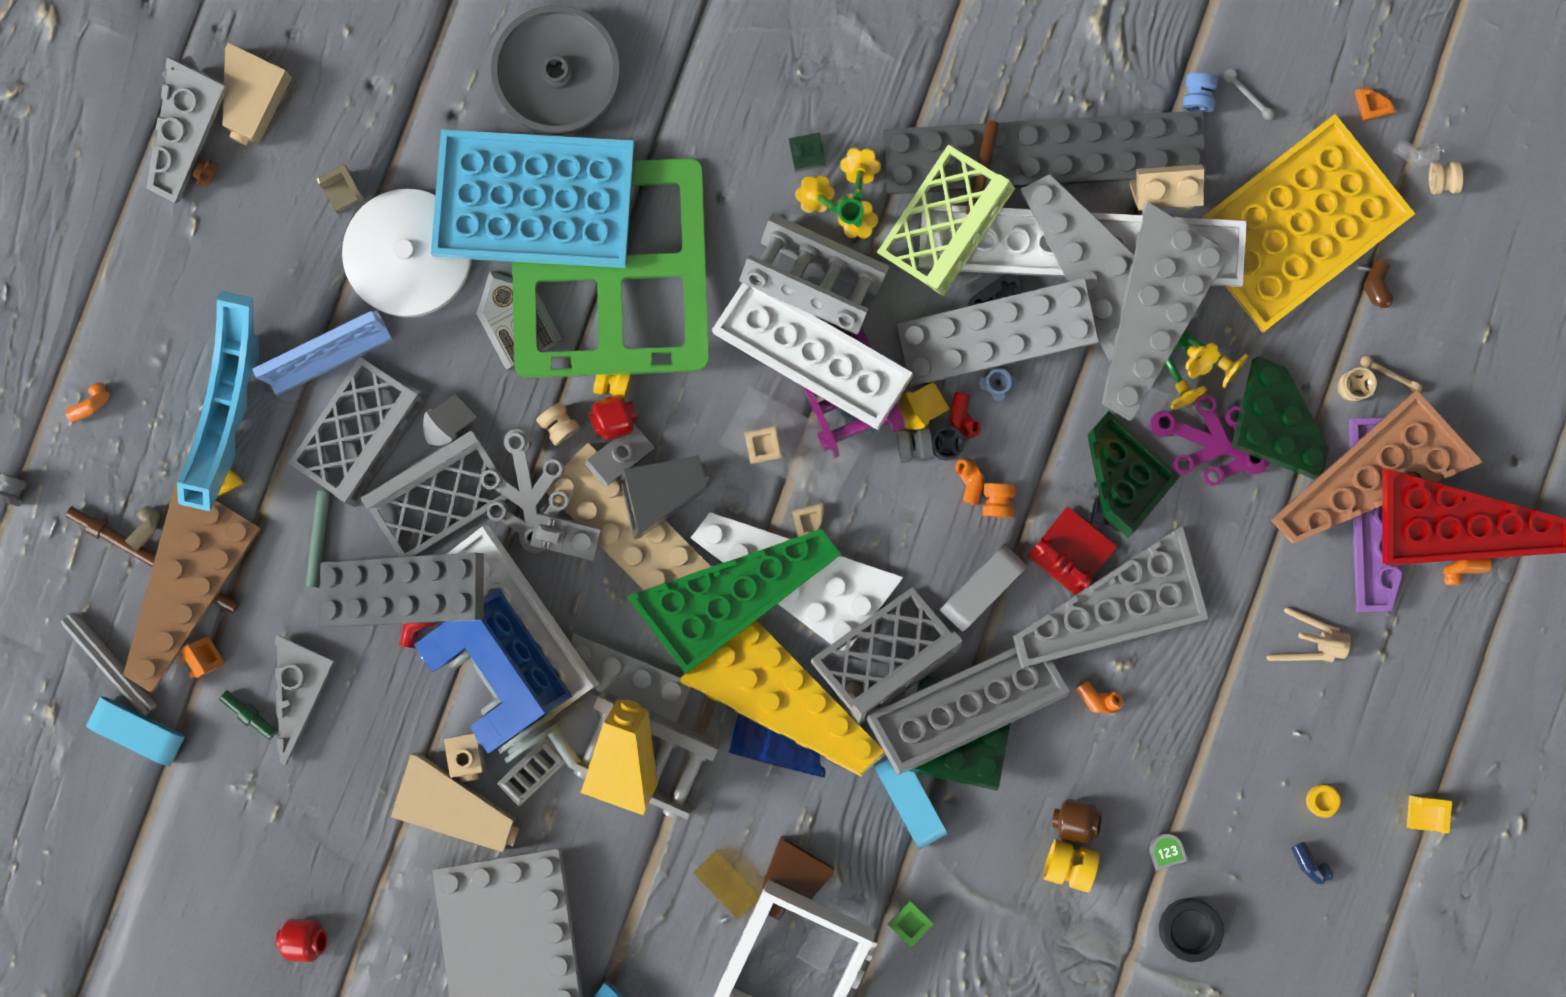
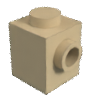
M475 733L444 739L450 778L459 776V782L479 779L478 773L486 771L483 747L477 742Z

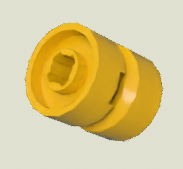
M1054 839L1047 856L1043 879L1060 885L1067 881L1071 888L1088 893L1096 876L1100 853L1084 847L1074 850L1073 844Z

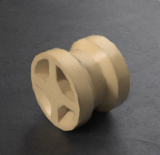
M1452 161L1449 165H1442L1440 162L1431 163L1429 169L1431 193L1433 195L1441 194L1443 191H1450L1452 194L1460 193L1463 186L1461 163L1459 161Z

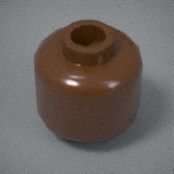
M1067 799L1063 802L1061 809L1055 808L1052 827L1058 828V835L1063 841L1089 844L1093 837H1099L1102 813L1097 811L1096 806L1092 802Z

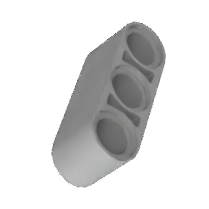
M1004 543L939 610L961 632H964L1028 565Z

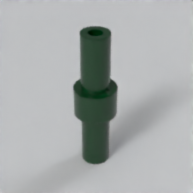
M228 690L219 698V701L238 715L237 719L247 727L251 725L268 740H271L278 730L258 715L260 712L250 703L248 705L244 704Z

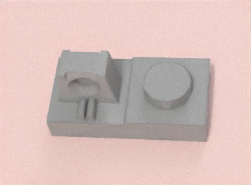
M538 512L530 545L593 561L601 528Z

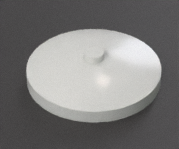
M397 189L382 193L359 209L346 230L342 256L347 278L354 290L365 302L383 313L397 317H418L435 312L447 305L459 293L468 277L472 259L432 257L431 255L436 197L434 194L417 189Z

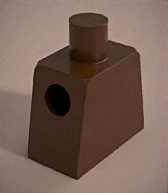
M780 837L765 875L762 889L764 890L767 881L770 880L812 900L835 870L833 866L785 838ZM773 903L768 915L780 921L786 908Z

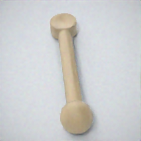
M1368 355L1361 358L1360 363L1364 368L1371 367L1408 386L1412 391L1418 390L1421 392L1423 386L1419 383L1410 381L1373 362V359Z

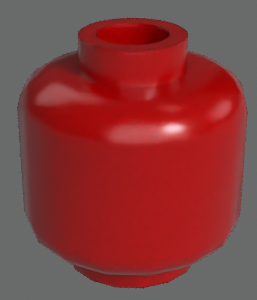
M613 395L595 402L592 405V412L588 413L597 438L602 436L605 441H612L631 434L634 430L633 421L638 419L632 401L625 402L624 398L620 395Z
M292 918L286 921L282 929L277 932L276 947L287 961L313 962L326 950L327 933L316 920Z

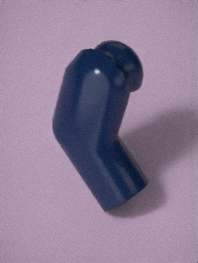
M1301 842L1291 848L1300 869L1315 884H1325L1324 881L1333 878V872L1329 864L1322 863L1320 866H1317L1306 842Z

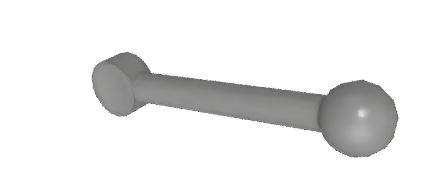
M1226 70L1223 74L1224 81L1233 83L1262 112L1264 119L1271 120L1275 115L1274 110L1267 108L1236 78L1235 70Z

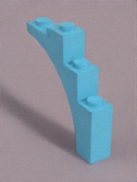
M221 291L217 298V322L212 367L197 431L177 481L178 504L210 511L236 457L235 433L247 410V384L252 376V369L256 367L259 361V337L254 336L253 298Z

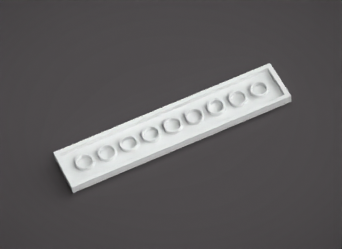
M952 205L954 220L968 216L966 214L967 206ZM947 206L929 210L932 226L950 222ZM1002 208L961 269V272L1065 277L1030 209ZM925 211L922 212L921 228L927 227ZM1091 213L1135 255L1136 239L1140 231L1143 215ZM1173 217L1230 253L1211 286L1242 287L1246 221ZM961 225L955 226L956 232L958 231ZM951 228L934 231L936 247L945 246L950 243L953 238ZM929 233L920 235L919 252L932 249ZM943 252L938 253V259L940 258ZM933 255L920 257L918 269L932 270L935 265Z

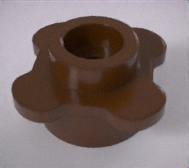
M211 156L208 157L206 162L200 159L192 177L198 179L195 185L197 187L201 184L209 188L217 172L219 164L211 161Z

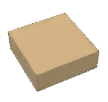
M776 426L744 432L751 465L782 459Z

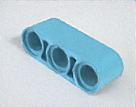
M103 696L99 698L86 725L88 729L152 761L169 767L185 738L180 732L147 716H142L139 712Z
M889 759L874 766L919 850L947 835L942 822L914 772L907 771L897 775Z

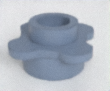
M1003 366L991 368L989 374L986 377H981L979 380V387L982 390H987L996 402L1003 401L1008 390L1015 388L1017 385V378L1004 370ZM996 380L1001 381V384L999 386L995 384Z

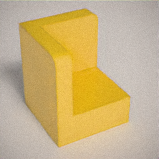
M1409 795L1407 828L1449 834L1452 801L1442 798Z

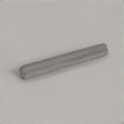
M72 612L61 621L62 626L140 715L147 716L157 707L156 702L141 686L123 676L125 667L77 613Z

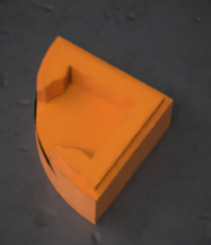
M1360 88L1354 91L1363 122L1392 115L1396 112L1391 100L1373 91V89Z

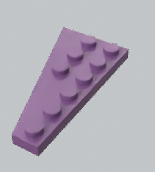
M1441 416L1445 421H1447L1448 416ZM1383 418L1349 419V448ZM1382 506L1352 519L1356 612L1392 611L1402 577L1401 572L1404 564L1385 565L1382 563Z

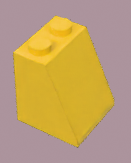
M617 699L603 723L581 793L644 815L658 785L649 712L635 701Z

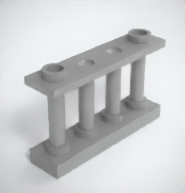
M772 213L760 242L767 247L760 259L749 254L739 281L858 335L868 312V308L861 306V303L867 292L877 296L890 266ZM778 252L796 259L790 273L772 265ZM808 265L826 273L819 286L802 279ZM837 279L855 286L849 300L831 292Z
M605 691L600 693L593 709L600 711L599 715L601 718L584 758L577 755L580 761L571 767V769L575 770L574 774L582 779L586 778L605 719L616 700H624ZM648 710L651 734L659 737L658 741L660 742L654 757L657 781H659L672 748L679 746L688 750L690 755L673 797L655 790L650 804L664 809L663 813L668 817L676 820L681 818L688 820L694 806L685 803V800L702 761L705 762L707 759L713 761L721 742Z

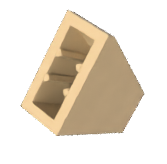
M228 43L225 48L224 84L228 85V89L223 98V126L231 132L229 137L245 146H247L249 141L259 145L292 77L286 70Z

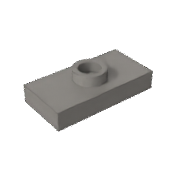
M634 424V430L631 434L612 440L587 459L585 465L606 488L621 476L624 469L635 466L653 452L655 447Z

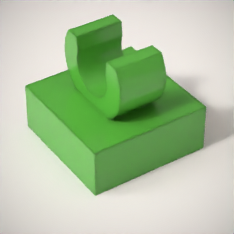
M911 900L887 923L911 948L934 925Z

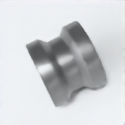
M0 473V501L20 507L22 501L20 494L22 490L26 489L28 482Z

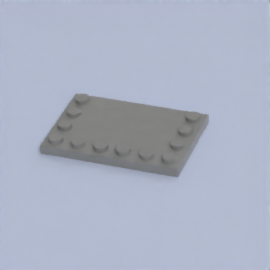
M561 849L432 870L449 997H582Z

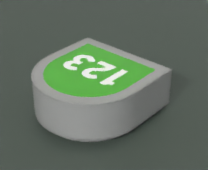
M1163 833L1157 835L1151 841L1149 851L1156 871L1188 862L1183 845L1176 836Z

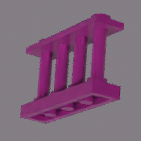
M862 326L858 335L836 327V329L872 349ZM802 386L822 432L817 433L824 451L830 449L834 458L840 456L837 442L872 428V426L858 419L830 431L823 414L839 407L827 400L818 402L814 393ZM897 402L883 422L884 426L890 424L893 433L905 428L904 417Z

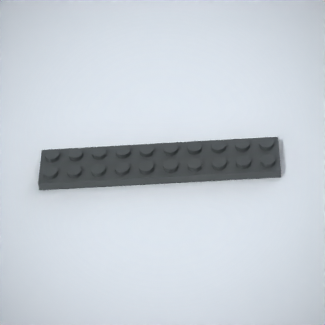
M1202 110L999 122L989 170L1010 180L1014 187H1025L1049 174L1060 185L1128 181L1137 179V169L1200 164L1204 168L1205 176L1207 171ZM986 123L883 129L887 195L916 193L948 145L978 162ZM951 156L944 167L946 177L963 173L961 161ZM967 165L968 172L974 170ZM974 177L969 178V179H970L971 188H972V184H973V179H974ZM989 178L986 180L985 189L991 181ZM965 179L947 183L949 191L967 190ZM943 184L931 187L928 192H944Z

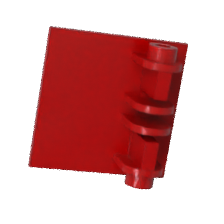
M1067 506L1029 552L1027 557L1076 595L1087 588L1092 582L1094 575L1115 551L1117 546Z

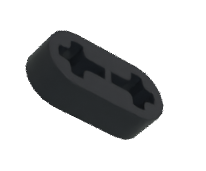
M1004 275L975 294L969 300L967 307L976 305V301L984 303L990 299L996 300L997 297L995 295L1001 292L1003 289L1001 284L1004 282L1007 286L1011 284L1015 286L1013 295L1021 294L1023 286L1017 277Z

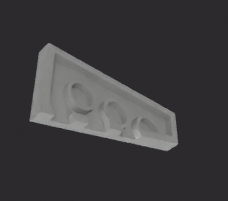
M167 57L165 69H167L165 85H162L161 98L163 99L162 107L156 124V130L158 131L156 145L152 149L146 189L174 203H178L187 186L228 89V85L172 57Z
M576 633L573 634L570 643L599 684L594 687L599 692H608L624 700L635 701L642 708L677 723L691 690L690 687L680 683L679 679L681 677Z

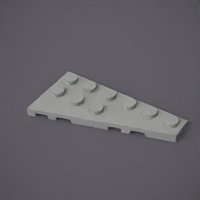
M1049 174L1020 189V192L1068 282L1083 278L1087 280L1100 344L1109 362H1111L1134 254ZM1195 313L1192 319L1196 318L1198 315Z
M1148 201L1143 206V218L1140 231L1137 234V246L1133 264L1130 267L1120 314L1122 315L1120 326L1116 333L1113 359L1109 366L1102 399L1104 406L1129 421L1134 418L1230 254Z

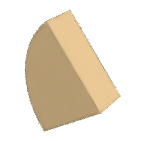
M823 503L792 511L798 537L819 529L824 515Z

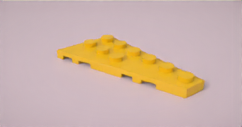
M757 620L679 679L680 683L690 688L692 687L704 693L707 697L735 709L736 712L778 734L787 736L796 741L797 744L812 749L825 756L826 759L859 776H863L885 755L884 750Z

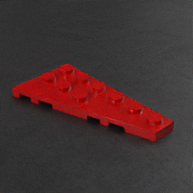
M1383 467L1382 563L1385 565L1566 553V518Z

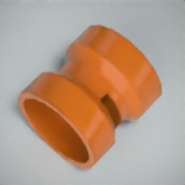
M984 484V495L989 500H986V504L983 506L982 516L1014 518L1015 508L1012 506L1010 499L1016 496V486L1009 484Z

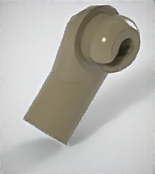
M144 506L138 512L137 517L143 523L125 539L136 552L154 535L161 519L159 512L154 511L151 506Z

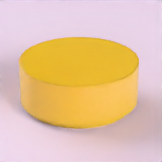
M1320 784L1309 790L1306 804L1311 813L1327 818L1338 812L1341 806V798L1335 788Z

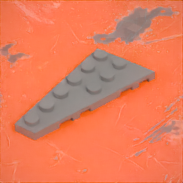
M1183 525L1014 635L1013 639L1021 668L1209 619Z

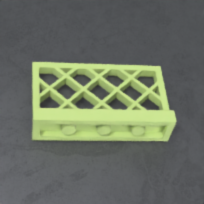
M948 145L877 253L944 296L1015 188L1007 178L1000 174L997 175ZM951 156L961 161L963 173L946 177L944 167ZM967 165L974 170L968 172ZM984 175L991 179L984 191L972 193L969 178ZM965 179L968 195L950 199L947 183ZM943 184L945 200L928 204L926 194L929 189ZM979 198L976 204L974 205L973 199ZM969 201L971 211L968 216L954 220L952 205ZM947 206L950 222L932 226L929 210ZM925 211L927 227L910 231L909 219L911 216ZM961 225L958 231L956 232L955 226ZM951 228L953 238L950 243L945 246L936 247L934 231ZM929 233L932 249L914 253L912 237ZM907 238L909 254L896 257L888 252L895 241ZM943 252L940 258L938 259V253ZM933 255L935 265L928 276L918 271L916 258ZM911 260L912 267L904 261Z

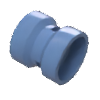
M1205 73L1187 74L1185 86L1188 88L1187 95L1183 98L1182 107L1188 111H1214L1216 100L1213 98V91L1217 89L1218 77Z

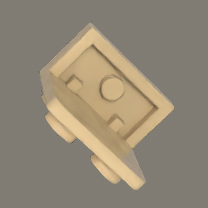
M1202 164L1137 169V179L1130 181V189L1138 210H1143L1144 203L1147 201L1160 210L1165 208L1191 210L1194 206H1203L1204 168Z

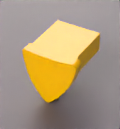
M934 382L913 393L911 391L904 393L898 401L906 429L916 430L929 425V421L950 410Z

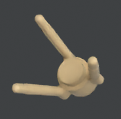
M1286 607L1284 609L1285 613L1326 631L1322 632L1320 636L1303 632L1298 634L1300 639L1318 643V650L1323 651V653L1270 654L1267 656V660H1323L1333 663L1335 658L1345 659L1351 645L1350 634L1340 632V627L1330 626Z

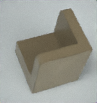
M345 164L316 178L317 183L324 190L337 214L365 200L352 172Z

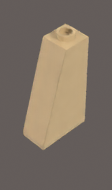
M418 753L410 755L391 815L392 818L500 852L506 851L508 845L514 846L519 832V828L514 826L517 818L465 783L459 782V779L456 777L450 778L447 771L425 756Z

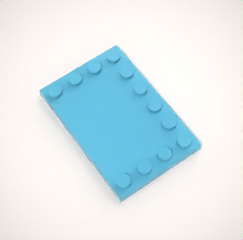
M441 129L431 244L432 257L626 268L634 141Z

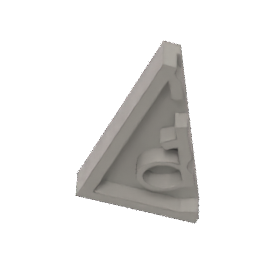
M277 635L275 638V646H277V668L275 670L278 682L276 710L279 722L277 750L279 762L287 765L335 664V660Z

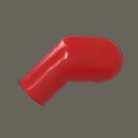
M955 392L949 418L950 423L961 432L964 438L976 437L981 431V426L967 412L970 395Z
M437 622L403 624L399 646L415 649L418 631L425 626L434 627Z

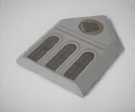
M490 271L476 314L506 370L514 367L513 278ZM536 290L537 349L543 352L563 341Z

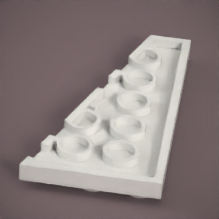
M711 512L691 536L692 540L723 563L790 540ZM839 556L780 601L778 605L832 645L874 615L903 577ZM857 638L850 642V647L853 645ZM846 645L840 650L845 651Z

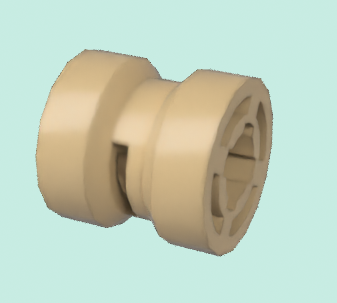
M1363 367L1354 368L1344 373L1338 380V393L1346 401L1359 402L1374 393L1377 381L1375 375L1369 369Z
M561 401L548 408L536 419L540 427L547 429L550 433L549 439L555 446L569 439L581 428L575 419L569 418L567 408Z

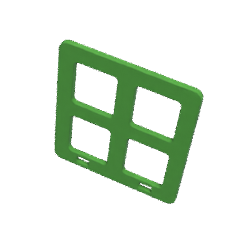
M690 158L633 161L632 186L678 185L680 187L682 250L679 253L627 255L626 268L512 262L514 366L521 377L551 378L698 372L706 368L709 362L703 175L702 167L698 161ZM639 278H682L684 284L685 344L681 347L627 349L624 347L623 281ZM595 281L598 293V348L587 351H538L537 285L541 282ZM671 354L672 364L652 365V355ZM571 358L572 368H552V359Z

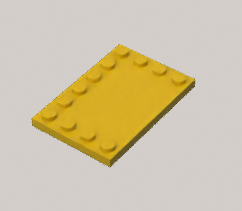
M1334 114L1200 219L1246 221L1243 286L1225 287L1263 333L1415 215V213L1338 116Z

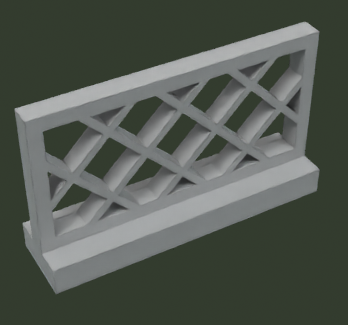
M359 357L288 464L330 491L343 502L356 507L360 498L364 495L426 403V400L362 357ZM365 367L372 372L374 385L358 389L357 377ZM379 377L385 380L386 383L380 384ZM395 387L401 391L395 403L383 405L382 389ZM375 391L378 407L362 410L360 394ZM354 396L356 412L340 415L339 404L342 399ZM379 413L381 424L376 430L366 432L363 416ZM357 418L360 434L344 437L342 421ZM336 423L338 439L322 442L321 430L327 424ZM361 439L362 452L358 457L348 459L345 443ZM339 444L342 461L326 464L324 448ZM317 449L320 466L307 468L300 463L307 451ZM343 466L344 478L336 488L329 483L327 470ZM321 471L322 478L314 472Z
M472 428L452 442L364 494L360 499L365 507L370 510L399 557H413L487 512V507L492 502L505 501L508 498L503 494L494 499L480 497L481 480H479L476 496L457 491L461 473L481 479L486 466L489 469L498 470ZM475 450L479 452L484 460L481 473L462 469L465 456ZM460 460L459 468L450 466ZM444 469L458 472L454 490L435 486L439 472ZM492 474L493 476L487 475L486 479L496 481L494 474ZM433 476L431 485L423 483ZM416 486L430 489L426 507L407 503L411 489ZM434 490L452 494L448 512L430 508ZM405 494L403 502L395 500ZM456 496L475 500L473 510L467 516L452 513ZM478 501L486 502L485 505L476 509ZM388 503L402 506L399 523L385 521L379 509ZM406 507L425 511L421 529L402 525ZM428 513L447 517L444 530L439 533L425 530ZM451 518L459 519L457 522L449 526ZM389 527L397 528L396 536H394ZM401 529L419 533L417 546L406 553L398 542ZM423 534L432 536L431 538L421 543Z
M912 587L813 657L811 663L850 709V716L860 725L866 721L869 714L884 708L958 654L963 640L955 631L951 633ZM911 599L919 609L918 618L900 616V606ZM896 610L895 615L890 614L891 612ZM880 620L895 622L893 636L875 634V624ZM898 624L917 625L916 639L897 637ZM921 626L934 627L941 637L934 642L920 640ZM871 627L870 633L865 632L866 630H868V629ZM855 638L868 639V654L849 652L850 642ZM873 641L892 643L891 657L872 655ZM896 644L915 646L914 656L909 660L895 658ZM846 645L845 651L840 650ZM919 647H925L919 652ZM830 656L844 658L843 672L829 671L823 661ZM848 658L867 661L866 676L847 673ZM871 662L890 664L889 674L884 678L870 676ZM894 665H900L897 669L894 670ZM846 680L865 682L864 692L853 700L845 690ZM869 683H873L874 685L868 689Z

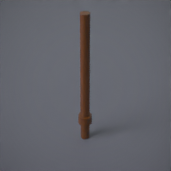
M73 506L68 509L65 517L84 527L87 534L96 539L103 538L153 568L156 554L144 547H141L136 552L125 541L127 537L108 527L106 521L97 516L92 518ZM221 592L213 602L231 614L239 606L237 601Z

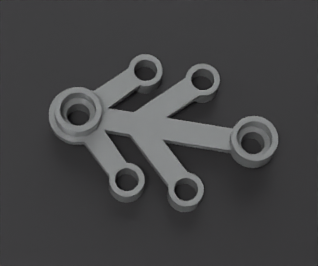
M515 428L505 435L504 446L508 452L513 454L519 489L503 479L501 473L496 469L485 471L481 475L480 480L486 489L497 490L521 507L524 512L525 521L508 511V507L503 501H494L488 505V517L493 521L501 520L518 532L520 544L525 550L531 553H539L545 549L531 546L529 537L530 533L534 530L538 514L536 506L555 478L563 474L564 464L557 458L546 461L543 466V474L533 487L526 451L532 445V437L527 430ZM513 436L521 439V446L519 448L512 445L511 440ZM550 463L558 465L559 471L557 474H552L549 471ZM489 473L494 474L496 477L494 485L489 484L486 480ZM557 490L552 493L549 498L550 506L544 514L557 517L560 511L570 504L569 494L564 490ZM557 494L564 497L565 503L563 506L555 503V496ZM494 505L502 508L501 516L493 514L492 509Z

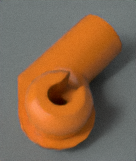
M100 382L91 385L88 388V392L91 395L90 398L66 409V416L70 422L76 423L91 416L109 401L110 392L106 391L104 383Z
M970 458L959 459L956 462L955 470L966 484L962 502L978 506L985 477L975 461Z
M1487 558L1453 562L1445 566L1442 574H1445L1444 583L1446 585H1460L1462 583L1461 574L1489 573L1492 566L1491 560Z
M1088 679L1075 688L1089 709L1094 713L1113 714L1118 712L1123 706L1124 700L1119 693H1098Z

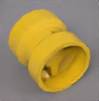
M632 374L596 375L593 393L602 396L605 394L620 395L626 400Z

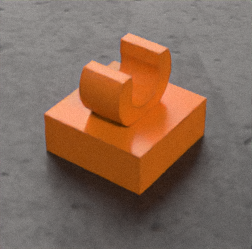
M209 636L188 644L180 650L183 656H181L179 661L181 664L184 662L188 663L192 670L188 674L190 678H199L225 664Z

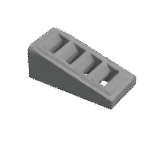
M546 737L497 784L520 807L566 762L554 744ZM542 749L556 762L552 767L539 754ZM533 758L546 771L543 776L529 763ZM523 768L536 780L533 785L520 773ZM513 777L527 790L524 794L510 782Z

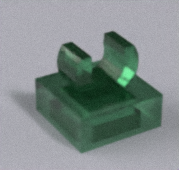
M820 132L788 138L795 172L826 166Z

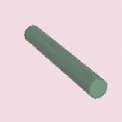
M317 490L306 579L307 587L319 588L320 563L323 556L330 492Z

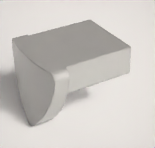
M454 394L434 410L429 409L425 412L423 419L425 440L430 445H446L456 439V435L470 426L477 417Z

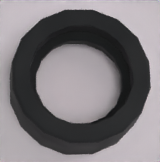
M1194 898L1179 899L1170 904L1162 913L1159 922V935L1165 948L1178 959L1189 963L1202 962L1212 957L1221 947L1224 937L1223 922L1218 912L1204 901ZM1185 911L1201 913L1210 924L1208 940L1197 949L1181 947L1176 943L1172 934L1174 920Z

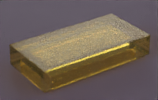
M715 850L693 872L738 920L761 896L718 850Z

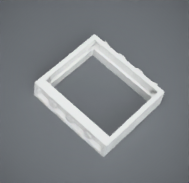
M768 880L716 989L714 997H753L733 987L773 903L858 942L832 997H846L851 987L857 989L864 974V971L860 969L864 959L870 962L878 944L873 941L876 929Z

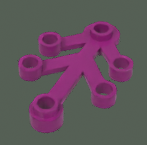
M1203 395L1195 402V409L1203 416L1210 434L1177 422L1176 417L1169 411H1159L1150 419L1149 427L1155 436L1167 437L1173 434L1206 447L1193 454L1180 455L1174 459L1173 469L1180 475H1185L1191 472L1193 467L1222 454L1236 458V460L1220 468L1217 466L1207 468L1203 473V481L1208 486H1217L1224 478L1242 470L1253 475L1262 473L1270 464V462L1260 459L1258 464H1254L1250 461L1249 454L1231 448L1232 442H1229L1215 412L1216 401L1210 395ZM1206 399L1211 403L1210 410L1205 411L1201 408V400ZM1239 406L1230 408L1225 414L1226 422L1233 426L1234 430H1236L1237 422L1232 421L1230 415L1232 411L1240 413L1241 407ZM1164 417L1169 420L1170 426L1168 429L1160 427V418ZM1180 459H1185L1188 462L1187 470L1179 469L1178 461ZM1213 470L1218 473L1219 479L1217 482L1209 480L1208 473Z

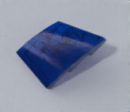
M738 713L729 753L825 778L826 771L821 766L819 753L808 747L805 748L787 736L778 734Z

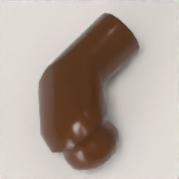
M1376 259L1366 278L1364 289L1373 305L1380 308H1388L1393 303V295L1388 290L1384 279L1390 265Z

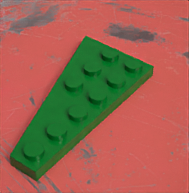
M819 529L626 597L684 673L687 674L841 554L823 530Z

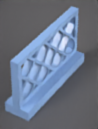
M378 310L370 311L252 370L257 379L270 384L275 395L279 396L393 339Z

